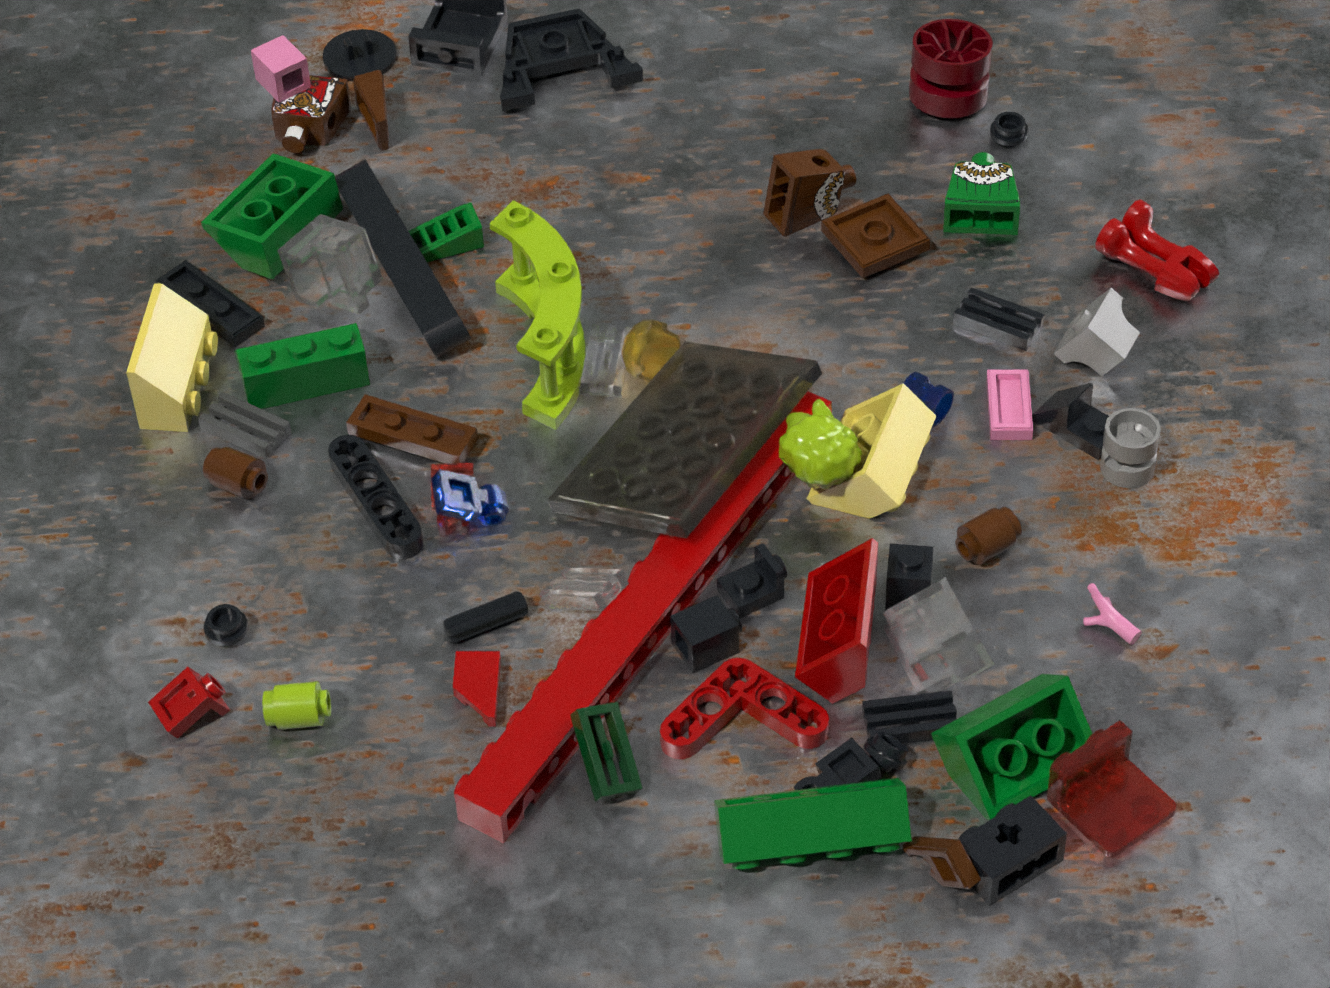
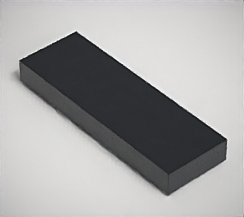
M187 260L155 280L156 283L165 285L209 316L211 330L216 332L218 336L234 348L265 327L262 315Z

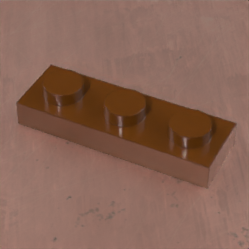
M366 394L346 422L347 431L350 435L461 468L478 440L477 428Z

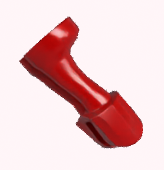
M1139 199L1135 201L1126 211L1122 222L1113 218L1104 225L1096 239L1095 249L1108 259L1121 261L1150 274L1156 279L1155 291L1189 302L1199 293L1200 288L1209 286L1219 277V270L1215 264L1194 246L1187 245L1181 247L1161 237L1151 227L1153 208L1144 200Z

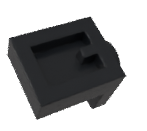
M761 543L754 547V562L717 578V590L730 608L735 610L740 619L784 599V579L787 578V570L782 559L777 554L772 555L767 547Z

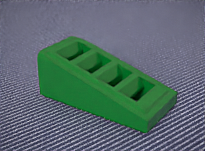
M472 203L458 206L409 230L415 243L421 242L423 247L419 250L426 262L484 247L482 225Z

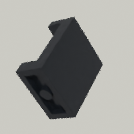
M435 0L434 7L423 29L413 27L408 36L411 65L482 76L508 21L506 0Z

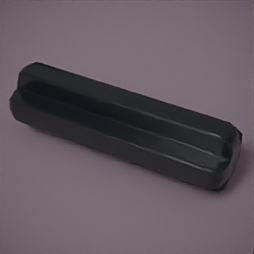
M515 591L446 618L443 621L445 634L451 643H457L523 617L528 613L526 599L520 591Z

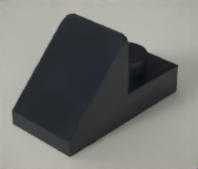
M1092 383L1057 391L1032 414V421L1095 459H1101L1105 424L1109 416L1091 406Z

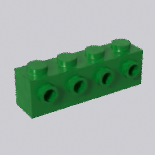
M900 778L714 800L720 857L724 864L732 863L733 869L755 868L760 866V860L778 858L779 863L783 864L799 863L807 860L806 854L825 852V857L828 858L847 857L854 854L853 848L869 846L872 847L873 852H890L900 849V843L912 841L906 785Z

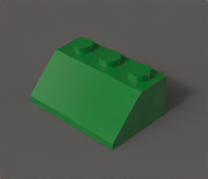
M273 153L221 202L201 224L203 229L242 269L274 279L343 210V205L334 173Z
M357 323L234 350L247 403L260 409L370 385L366 353Z
M1041 674L931 733L948 775L986 820L993 819L1004 806L1011 803L1017 804L1030 795L1034 797L1103 759L1070 678L1066 675Z

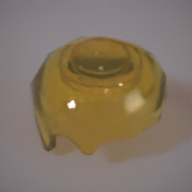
M644 319L634 324L624 338L621 353L622 360L627 372L632 377L646 383L659 385L668 382L675 373L680 359V338L677 334L666 329L668 327L666 323L653 319Z

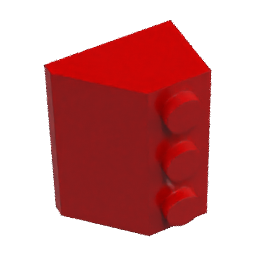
M873 538L808 573L795 678L832 704L865 688L877 585L878 542Z

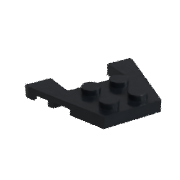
M580 8L508 24L505 50L506 61L505 69L503 70V86L500 93L502 111L535 105V95L529 81L531 78H545L551 74L569 70H582L597 64L602 66L611 88L643 82L642 67L637 62L631 63L624 56V50L620 46H613L606 39V33Z

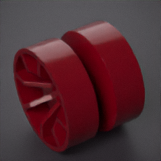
M959 19L935 20L918 28L914 33L912 42V67L909 83V98L911 102L921 111L942 118L965 117L981 110L988 99L989 70L993 47L990 34L977 24Z

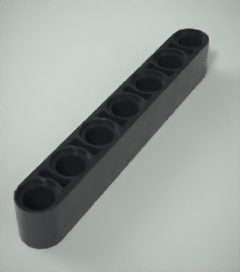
M366 159L336 175L335 179L340 194L436 359L470 340L469 332Z

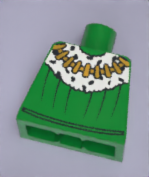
M986 152L975 154L971 162L960 161L956 163L945 198L943 232L1018 235L1020 199L1012 166L1008 163H995L994 157Z

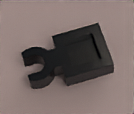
M851 737L815 763L819 773L817 777L809 776L801 779L794 786V790L876 781L882 775L879 766Z

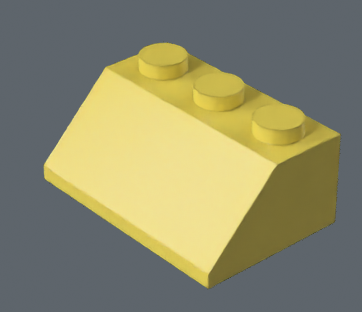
M154 283L126 374L140 429L188 432L192 417L198 416L200 412L201 386L208 384V362L210 356H215L217 353L218 336L216 332L211 331L209 316L165 285Z
M904 383L846 409L840 422L844 426L849 427L858 438L857 445L862 451L860 456L861 462L854 468L853 475L845 479L841 485H833L827 490L820 486L811 488L807 500L813 505L868 519L885 512L891 513L897 510L906 499V489L911 477L918 469L919 465L917 462L922 450L930 440V430L936 415Z

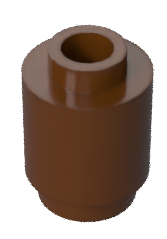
M230 447L212 449L206 456L203 464V475L212 486L244 499H251L261 493L268 481L266 464L263 460Z
M991 508L958 527L955 540L956 548L963 559L981 565L1015 545L1016 539L1022 535L1021 524L1017 516L1009 508Z

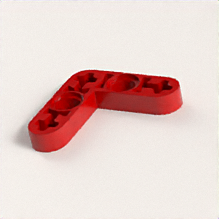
M736 657L722 663L664 719L660 726V745L662 751L673 759L683 760L698 753L740 710L803 749L817 748L826 742L829 735V716L822 706L754 662ZM744 677V678H746V682H744V681H742V680H740V679H742V678ZM731 678L737 680L732 686L730 681ZM776 696L782 698L785 701V705L774 710L765 708L761 702L767 697ZM708 701L716 702L722 707L719 712L712 715L703 714L697 708L702 703ZM801 723H802L803 725H805V726H808V727H806L805 729H802V728H801ZM815 723L817 724V728L809 725ZM687 731H688V735H689V738H688V739L682 736V735H684ZM675 734L680 737L675 740L672 738V735Z

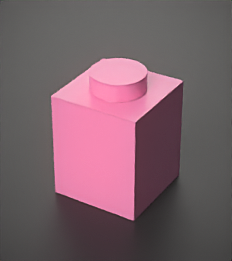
M284 35L251 50L255 79L279 103L311 88L307 58Z

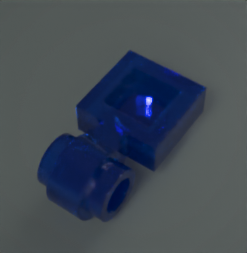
M441 469L431 478L437 515L472 522L479 519L484 526H497L506 520V515L509 512L507 496L500 486L486 484L478 488L476 477Z

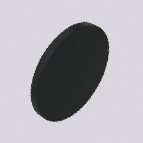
M368 29L351 30L339 34L330 40L323 50V63L326 70L336 78L347 79L352 82L354 76L375 70H380L383 75L392 68L396 61V47L393 41L381 32Z

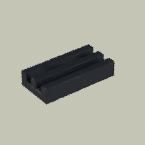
M971 287L967 298L961 301L960 308L954 311L953 324L1027 351L1044 326L1045 314Z
M952 690L862 701V715L867 737L872 739L878 731L895 737L903 744L933 740L932 732L957 719L955 704L953 705ZM945 718H946L945 721H937V722H929V723H921V724H920L921 721H929V720H937V719H945ZM902 724V726L876 729V727Z

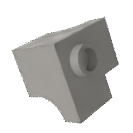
M1110 288L1090 303L1087 308L1081 310L1070 323L1069 328L1053 354L1065 364L1068 362L1084 363L1095 370L1100 376H1103L1122 362L1140 334L1126 320L1122 312L1123 297Z

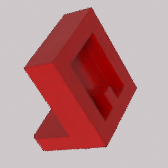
M188 666L148 702L167 732L177 739L210 709L222 716H225L230 711L222 699V696L226 693L222 685L211 674L207 673L202 676Z

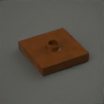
M889 193L821 221V231L862 278L930 250V239Z

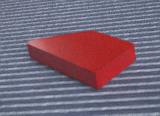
M456 651L453 676L454 697L465 706L473 708L483 717V721L489 727H496L501 670L500 651Z

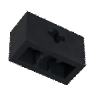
M1031 795L1017 804L1011 803L1004 806L993 819L979 827L972 826L968 828L958 838L981 878V881L972 888L989 906L993 905L1064 860L1067 833Z

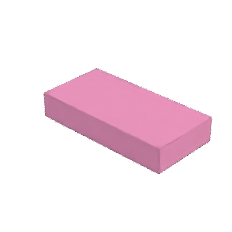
M1028 369L987 370L986 383L990 440H1032L1033 421Z

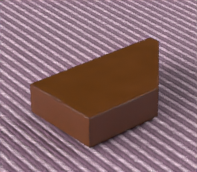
M913 836L911 838L912 841L905 842L902 845L906 854L911 857L913 855H920L931 866L932 869L929 875L941 886L970 889L981 881L960 839Z

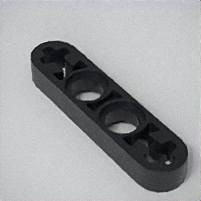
M343 435L335 438L328 448L331 468L386 552L396 559H409L419 554L423 547L421 526L365 442L355 435ZM348 453L349 456L355 457L356 464L351 466V461L345 454ZM365 477L377 480L374 485L367 488L355 485L358 480ZM381 505H391L396 508L388 515H378L373 512L375 508ZM399 526L400 532L407 540L396 537L395 528Z

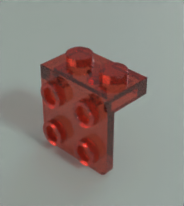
M1121 720L1106 730L1099 729L1095 731L1084 745L1072 753L1065 752L1061 754L1050 767L1047 801L1107 857L1118 856L1172 818L1176 812L1175 801L1129 760L1133 731Z

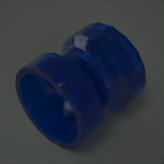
M915 371L906 378L904 384L936 415L932 426L935 427L949 413L954 401V392L941 384L934 386L931 384L929 377Z

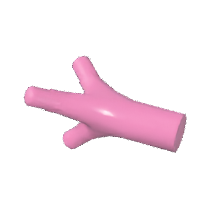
M1094 583L1089 584L1087 589L1099 609L1100 615L1085 617L1083 624L1085 626L1100 625L1108 627L1128 644H1134L1141 636L1142 631L1121 615L1112 606L1110 598L1103 597Z

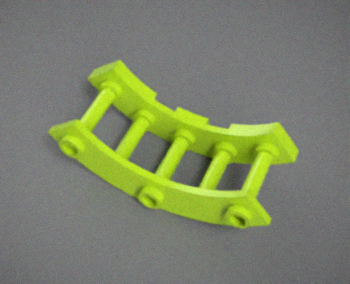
M513 200L489 223L490 230L512 243L514 263L495 281L496 293L517 305L530 319L534 318L526 334L516 345L518 352L539 361L540 375L536 384L522 401V413L557 430L575 405L580 394L579 387L586 372V345L583 327L579 318L582 303L580 273L574 255L557 230L537 213Z

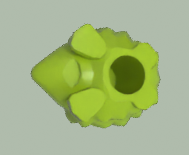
M817 399L813 403V415L793 412L787 416V430L780 437L778 452L779 458L788 466L792 473H795L801 482H805L810 488L820 486L827 490L833 485H841L845 479L853 475L854 468L861 462L860 456L862 451L857 445L858 438L854 432L834 418L826 404L822 400Z

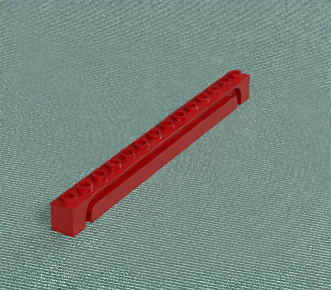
M790 383L784 387L778 396L774 395L770 398L762 416L757 422H751L748 425L743 439L736 448L729 449L726 452L721 466L712 477L707 476L704 479L698 494L690 504L686 503L681 507L676 521L670 529L659 534L652 551L644 561L639 560L634 565L629 579L620 590L616 589L611 593L600 615L596 619L588 621L578 642L572 649H566L562 653L556 669L547 680L542 679L536 685L532 697L521 711L517 710L513 713L507 723L506 730L499 739L486 746L477 766L470 774H465L460 778L454 790L459 821L503 844L525 818L524 810L530 802L536 804L578 751L579 744L570 714L579 708L613 703L619 699L671 633L670 616L691 607L795 476V473H792L788 466L779 458L778 452L780 437L787 430V416L793 412L813 415L812 407L817 399L822 400L832 413V401Z

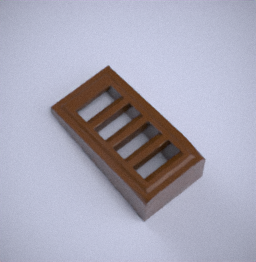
M375 70L354 76L356 106L378 148L381 151L389 149L388 144L390 141L382 72Z

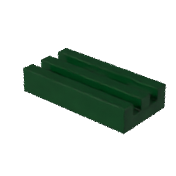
M618 702L579 708L571 713L570 717L595 802L602 801L608 797H611V799L617 798L623 794L633 795L642 790V783ZM603 715L605 716L607 727L610 733L612 744L615 750L617 761L624 783L620 784L617 771L614 765V753L611 747V743L609 740H607L602 720L600 717Z

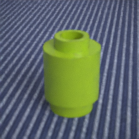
M319 681L275 685L273 690L263 692V715L267 727L277 726L278 730L323 726L324 717L331 716L329 690H322Z

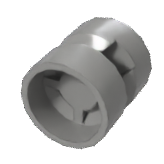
M1124 408L1113 412L1106 420L1100 469L1106 480L1117 487L1138 488L1147 484L1154 476L1161 427L1159 421L1151 413L1143 409Z

